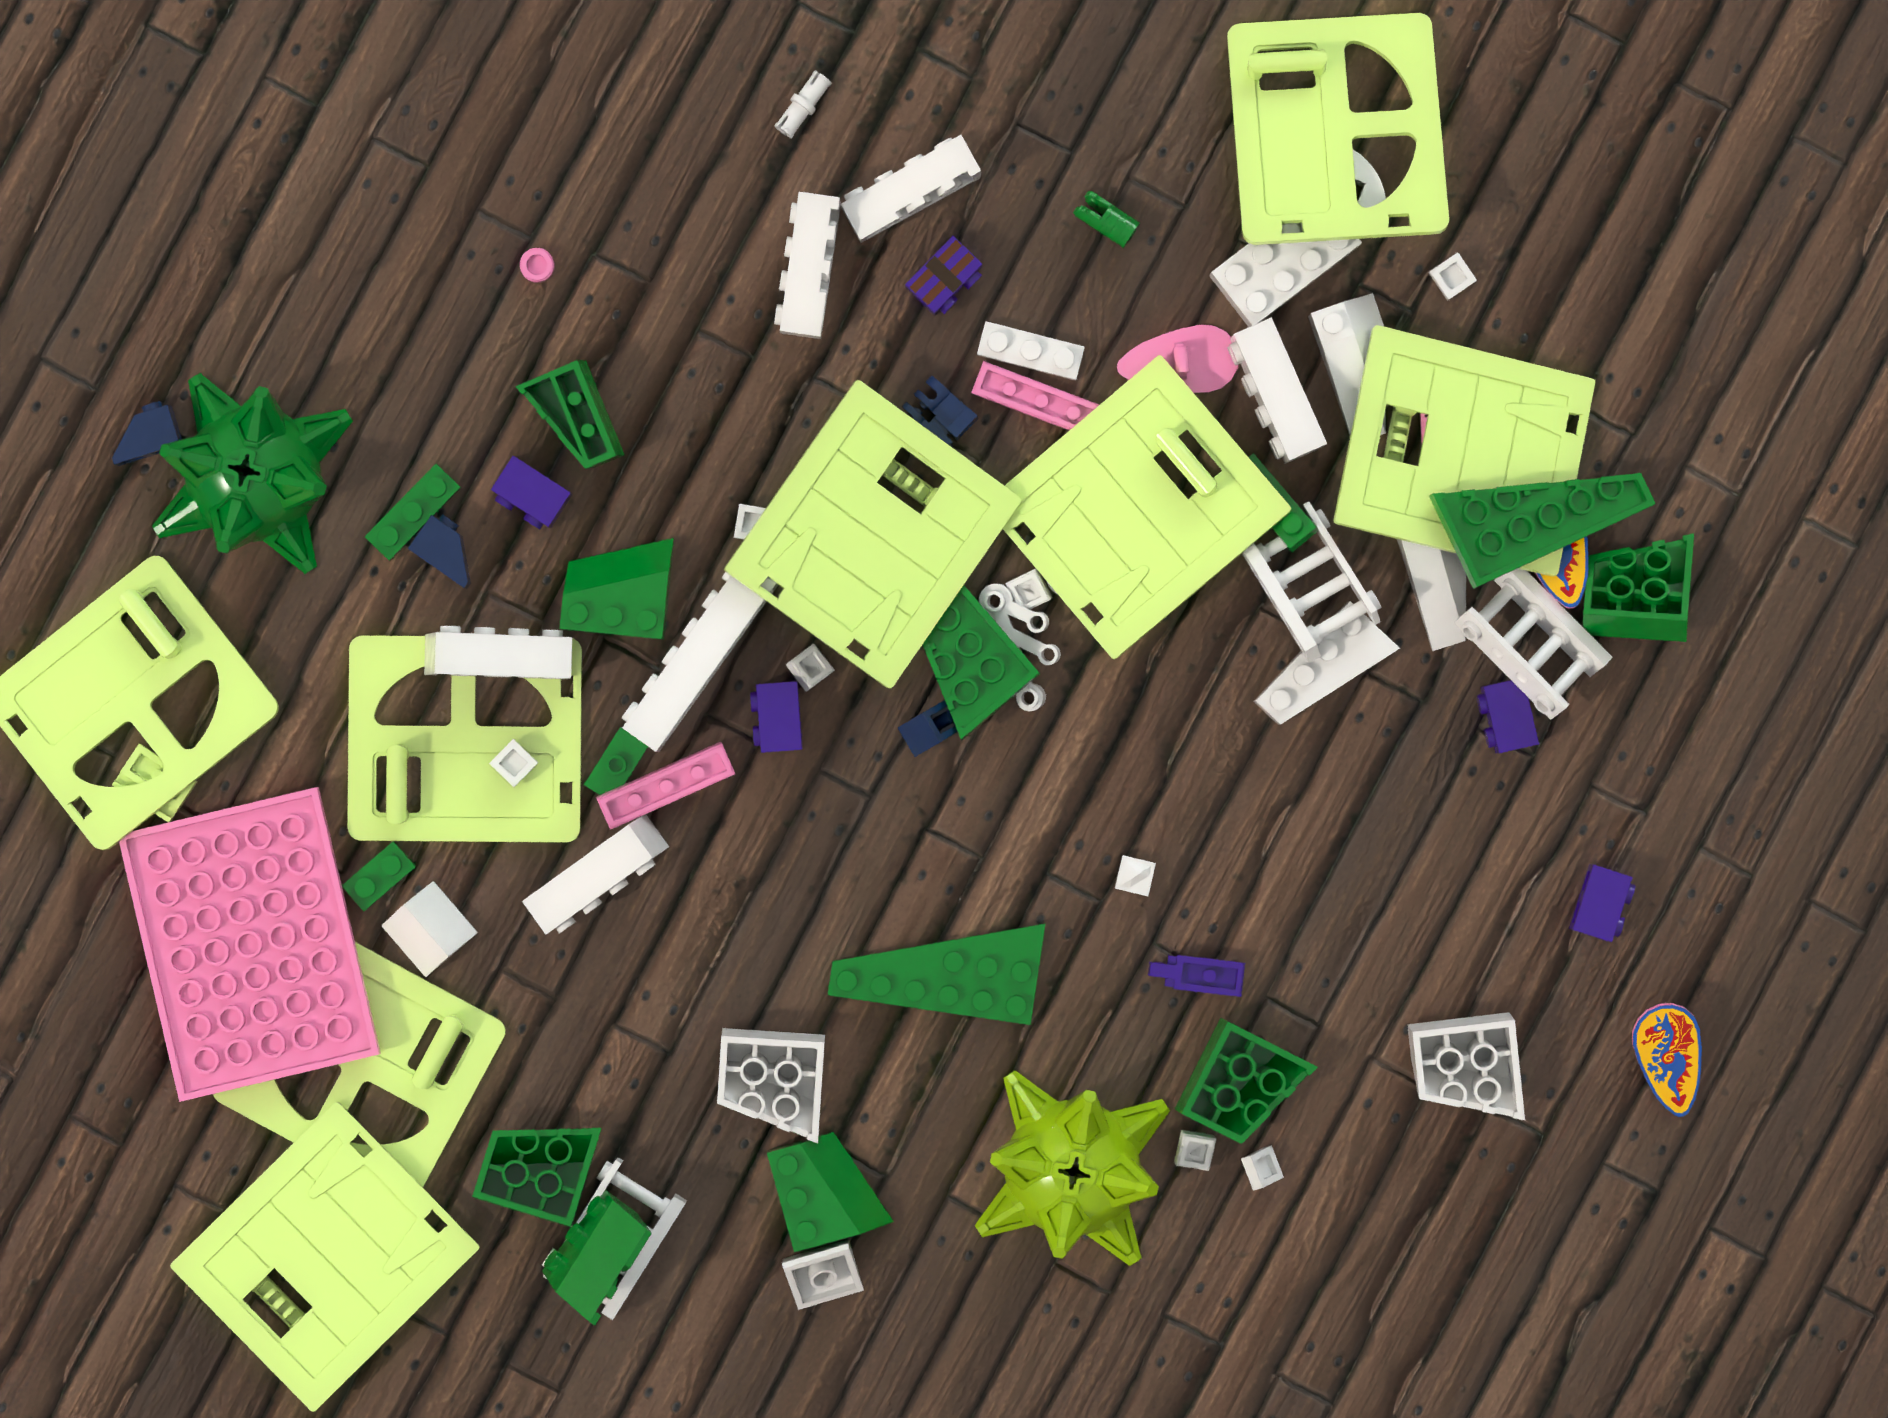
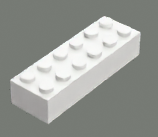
M726 572L722 576V579L726 581L719 593L713 589L702 604V607L706 609L699 621L693 617L682 632V635L686 637L679 648L673 645L662 660V663L666 665L659 676L653 673L642 688V691L646 693L639 704L633 701L622 716V719L626 721L622 728L655 752H660L767 602ZM767 577L760 586L772 594L778 584Z

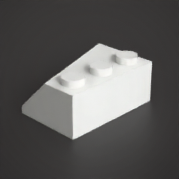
M1509 1012L1407 1024L1411 1061L1419 1099L1525 1120L1515 1019Z
M723 1028L717 1104L752 1118L761 1119L787 1132H794L818 1144L825 1035Z

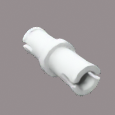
M814 70L799 94L794 93L791 97V105L780 120L776 122L775 128L792 139L794 133L808 114L812 116L815 112L814 106L826 89L830 87L831 81Z

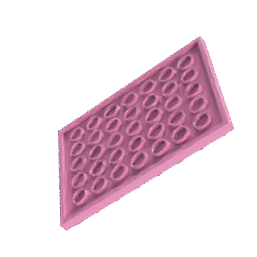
M319 787L135 830L119 842L179 1102L381 1054Z

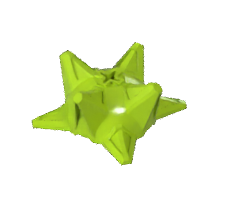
M1016 1070L1003 1078L1016 1130L1007 1143L991 1154L990 1163L1005 1175L1006 1183L974 1225L980 1235L986 1237L1036 1225L1043 1229L1052 1254L1056 1258L1063 1259L1080 1237L1087 1235L1129 1266L1139 1261L1141 1254L1129 1205L1130 1203L1156 1196L1159 1186L1141 1166L1139 1154L1170 1112L1163 1099L1109 1111L1101 1106L1095 1091L1085 1090L1070 1100L1057 1101ZM1076 1157H1078V1165L1073 1164ZM1072 1165H1075L1082 1172L1070 1176L1065 1168L1071 1169Z

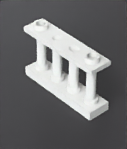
M1308 501L1303 504L1306 515L1316 525L1318 529L1317 534L1325 547L1284 571L1279 572L1277 570L1273 573L1267 565L1271 561L1270 557L1287 548L1279 537L1265 545H1262V543L1255 545L1253 543L1242 555L1307 661L1311 663L1321 657L1317 646L1322 642L1321 638L1366 612L1374 625L1380 623L1377 610L1382 607L1372 590L1365 592L1327 531L1330 523L1321 509L1315 511ZM1334 559L1342 574L1297 600L1295 597L1290 600L1284 592L1288 588L1287 584L1328 560ZM1350 585L1359 599L1358 602L1315 627L1312 624L1308 627L1305 626L1300 618L1305 615L1304 611Z
M1516 569L1494 580L1501 587V590L1479 613L1471 607L1454 623L1461 629L1462 634L1468 640L1473 641L1526 694L1537 710L1551 720L1569 706V703L1562 697V694L1584 671L1591 677L1613 657L1528 571ZM1510 599H1513L1525 611V614L1502 637L1489 622ZM1537 623L1549 635V639L1526 661L1513 646ZM1561 647L1574 662L1551 686L1537 671Z
M618 1157L613 1164L607 1161L598 1174L597 1179L602 1182L590 1202L596 1196H601L609 1183L655 1210V1215L660 1219L654 1229L648 1227L652 1234L631 1268L625 1272H620L624 1277L617 1286L618 1289L612 1299L606 1297L602 1301L605 1307L601 1313L612 1320L687 1202L686 1199L676 1193L672 1200L666 1197L663 1200L621 1174L617 1170L623 1160ZM588 1205L586 1206L585 1210L583 1211V1213L581 1214L580 1218L576 1223L579 1224L581 1220L584 1218V1216L587 1214L586 1211Z

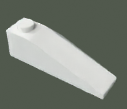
M1373 293L1315 311L1308 316L1349 435H1351L1371 331L1375 325L1384 326ZM1386 411L1380 435L1386 434Z
M1397 539L1432 651L1466 641V637L1462 634L1461 629L1454 623L1466 612V573L1457 554Z

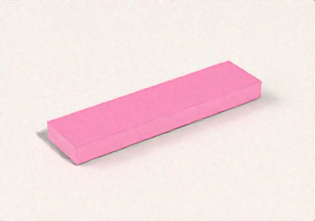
M985 361L982 363L971 394L1066 430H1071L1099 406V404Z
M718 742L601 794L596 799L611 830L735 775V772L722 742Z

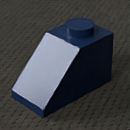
M161 401L142 406L143 412L134 415L112 457L114 465L122 466L160 453L161 445L182 440L173 408L169 405L162 406Z
M443 514L439 519L431 515L408 549L467 589L471 581L463 536L456 532L459 525Z
M945 700L898 727L914 757L958 732Z

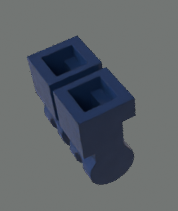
M931 375L926 380V384L937 394V397L931 400L919 389L914 393V396L920 401L921 407L924 410L928 409L935 417L928 423L921 416L923 412L920 409L913 408L908 402H905L901 407L916 422L952 447L953 442L947 435L950 434L958 441L978 420V416Z

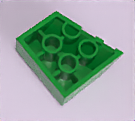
M1694 533L1683 535L1681 540L1667 543L1664 540L1652 542V546L1634 550L1626 547L1589 555L1583 628L1591 636L1687 642Z
M602 1128L492 1131L472 1197L571 1228Z

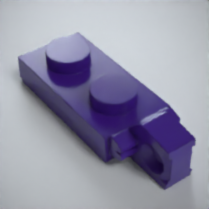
M1168 955L1167 963L1149 961L1148 975L1165 978L1164 986L1173 987L1176 990L1241 997L1245 963L1185 955Z

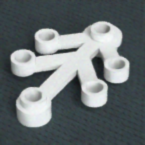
M991 584L981 591L979 603L1020 651L1023 648L1037 655L1040 662L1044 665H1052L1058 662L1061 653L1056 645H1046L1014 629L1009 617L1010 615L1026 622L1030 631L1039 633L1045 631L1049 626V618L1044 612H1034L1014 602L1011 591L1002 584ZM992 595H997L1000 598V605L998 607L991 605L990 598ZM1035 616L1042 618L1043 626L1041 628H1036L1033 625V618ZM1047 648L1054 651L1055 656L1052 661L1047 660L1044 656V651ZM1032 682L1016 694V701L1019 707L1025 711H1034L1041 708L1046 700L1044 689ZM1027 691L1034 695V702L1032 704H1028L1024 700V695Z

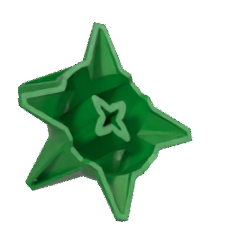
M201 373L193 376L188 380L198 433L194 437L161 445L159 454L184 477L185 485L152 525L155 533L159 538L212 528L219 552L229 553L250 542L264 541L304 574L315 569L317 562L307 514L314 503L325 495L327 485L321 476L320 462L352 424L353 420L346 409L293 419L282 411L268 388L257 387L241 406ZM251 468L255 472H259L260 475L246 476L242 472H238L237 469Z

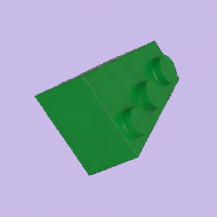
M576 360L515 386L535 407L536 412L541 418L545 419L558 434L559 439L585 469L596 468L625 455L586 360Z

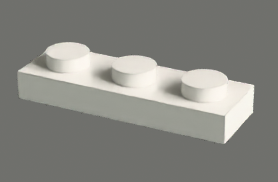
M985 321L977 355L1076 381L1085 347Z

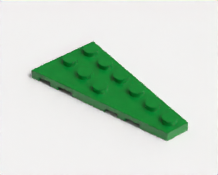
M1641 473L1585 480L1575 479L1554 483L1544 482L1503 486L1483 490H1462L1461 492L1432 493L1429 495L1473 589L1656 504Z
M964 585L922 644L961 741L1040 675L1039 671Z
M1046 923L834 960L832 962L828 995L1031 1025Z

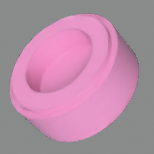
M542 248L529 249L522 255L520 260V270L523 276L534 283H542L548 280L555 269L552 256Z

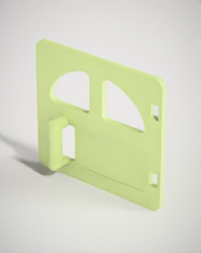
M1423 13L1239 23L1229 29L1227 44L1242 235L1248 243L1264 245L1440 234L1446 230L1449 223L1441 119L1432 22L1427 15ZM1350 44H1357L1367 47L1383 57L1403 80L1412 100L1411 107L1406 110L1352 112L1349 109L1345 48ZM1305 48L1312 49V50H1301V51H1284V52L1258 53V52H1260V51H1271V50H1288V49H1305ZM1313 71L1315 75L1316 85L1313 88L1264 91L1261 90L1259 85V79L1264 73ZM1412 137L1416 142L1415 153L1411 166L1401 184L1389 197L1379 204L1368 208L1362 207L1358 203L1356 196L1352 141L1357 138ZM1408 216L1410 226L1388 227L1389 217ZM1302 223L1303 232L1282 233V224Z
M160 556L147 558L0 676V727L95 848L101 850H108L115 846L275 718L279 710L278 702L169 562ZM155 592L184 628L185 635L180 640L172 637L143 600L150 593ZM126 612L159 652L160 656L156 659L150 658L122 622L121 618ZM209 660L214 663L218 673L219 694L217 706L210 725L201 740L194 748L185 749L153 710L152 703L200 663ZM16 715L19 716L28 728L21 736L17 734L8 722L9 719ZM127 722L133 723L164 765L163 772L159 776L139 784L123 787L94 785L82 780L75 773V765L80 759ZM80 797L92 810L85 819H83L72 804V802H75Z
M358 636L352 640L349 646L348 832L352 838L360 841L571 842L579 836L581 829L582 647L576 639L572 638L571 676H573V698L561 697V679L524 678L541 693L550 708L552 719L544 727L479 726L476 723V676L451 675V722L447 726L381 725L377 722L375 713L384 695L403 677L425 666V636ZM513 739L538 762L515 787L489 764ZM380 756H387L386 812H379L377 810V759ZM409 756H417L421 760L420 811L417 813H408L407 759ZM560 782H572V804L560 803Z
M355 942L381 1054L338 1064L341 1067V1074L318 1116L312 1120L305 1119L293 1108L279 1088L276 1079L215 1093L213 1096L219 1103L294 1143L334 1103H340L348 1111L362 1084L369 1081L427 1113L429 1117L428 1125L416 1135L399 1142L380 1144L424 1187L506 1034V1028L503 1022L496 1017ZM433 1018H437L442 1023L415 1071L408 1066V1062L430 1021ZM463 1032L470 1037V1042L448 1083L441 1085L435 1081V1078L458 1035ZM350 1143L363 1157L373 1151L368 1144Z

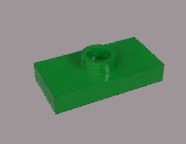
M620 727L584 785L601 795L626 784L648 749V746Z

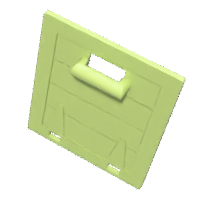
M1375 325L1371 331L1333 519L1334 523L1456 553L1429 495L1432 493L1461 492L1462 490H1483L1503 486L1544 482L1554 483L1577 479L1595 380ZM1386 405L1393 406L1382 458L1376 456ZM1416 412L1428 415L1418 466L1403 463L1412 416ZM1569 414L1579 416L1576 435L1566 432ZM1563 548L1518 569L1554 577L1559 573Z
M1159 355L1005 485V487L1021 498V503L1007 521L1003 530L1109 656L1115 660L1291 512V507L1168 362ZM1186 430L1191 433L1222 470L1214 478L1180 440L1179 436ZM1164 451L1196 489L1197 492L1189 499L1186 498L1153 459L1160 452ZM1023 522L1036 536L1028 545L1015 531V528ZM1091 602L1104 616L1097 622L1096 626L1082 610Z
M856 380L726 564L724 570L883 686L892 688L1019 506L1021 498L865 383ZM901 447L945 478L939 488H933L894 459ZM880 477H885L925 507L922 513L919 514L877 482ZM767 577L783 587L778 598L760 586ZM853 639L869 649L864 660L846 648Z
M336 1102L171 1263L170 1267L309 1410L314 1412L479 1250L480 1246L340 1103ZM357 1135L373 1149L365 1157L350 1144ZM432 1210L448 1225L439 1233L425 1220ZM274 1268L312 1306L306 1314L268 1277V1274ZM251 1291L255 1292L289 1327L290 1330L282 1338L243 1300Z

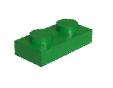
M393 841L348 879L342 887L364 912L417 866L399 845Z

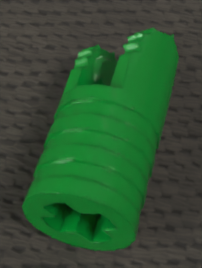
M1088 191L1084 196L1085 202L1103 216L1101 217L1094 211L1081 205L1077 206L1074 210L1075 217L1124 248L1136 232L1140 222L1095 192Z

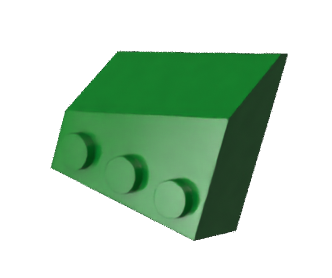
M674 538L569 561L563 591L559 629L664 640Z
M1220 1018L1175 1110L1242 1144L1271 1115V1112L1285 1098H1288L1296 1090V1087L1318 1067Z
M834 1132L819 1135L818 1144L805 1139L767 1151L794 1252L856 1236L894 1222Z
M607 1190L590 1202L587 1207V1214L579 1224L575 1223L568 1230L565 1236L566 1241L558 1251L554 1250L545 1260L544 1269L542 1270L554 1291L594 1326L601 1317L596 1311L603 1299L606 1297L612 1299L618 1289L616 1284L619 1273L631 1268L652 1234L636 1211Z

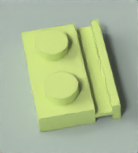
M138 744L120 771V774L112 783V786H130L153 779L163 772V762L156 753L144 745ZM198 781L193 782L155 814L165 821L171 822Z

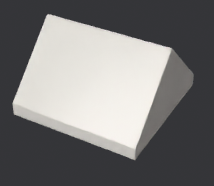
M434 881L407 901L381 925L425 977L431 974L478 933Z
M849 1239L783 1258L782 1266L798 1310L864 1291Z

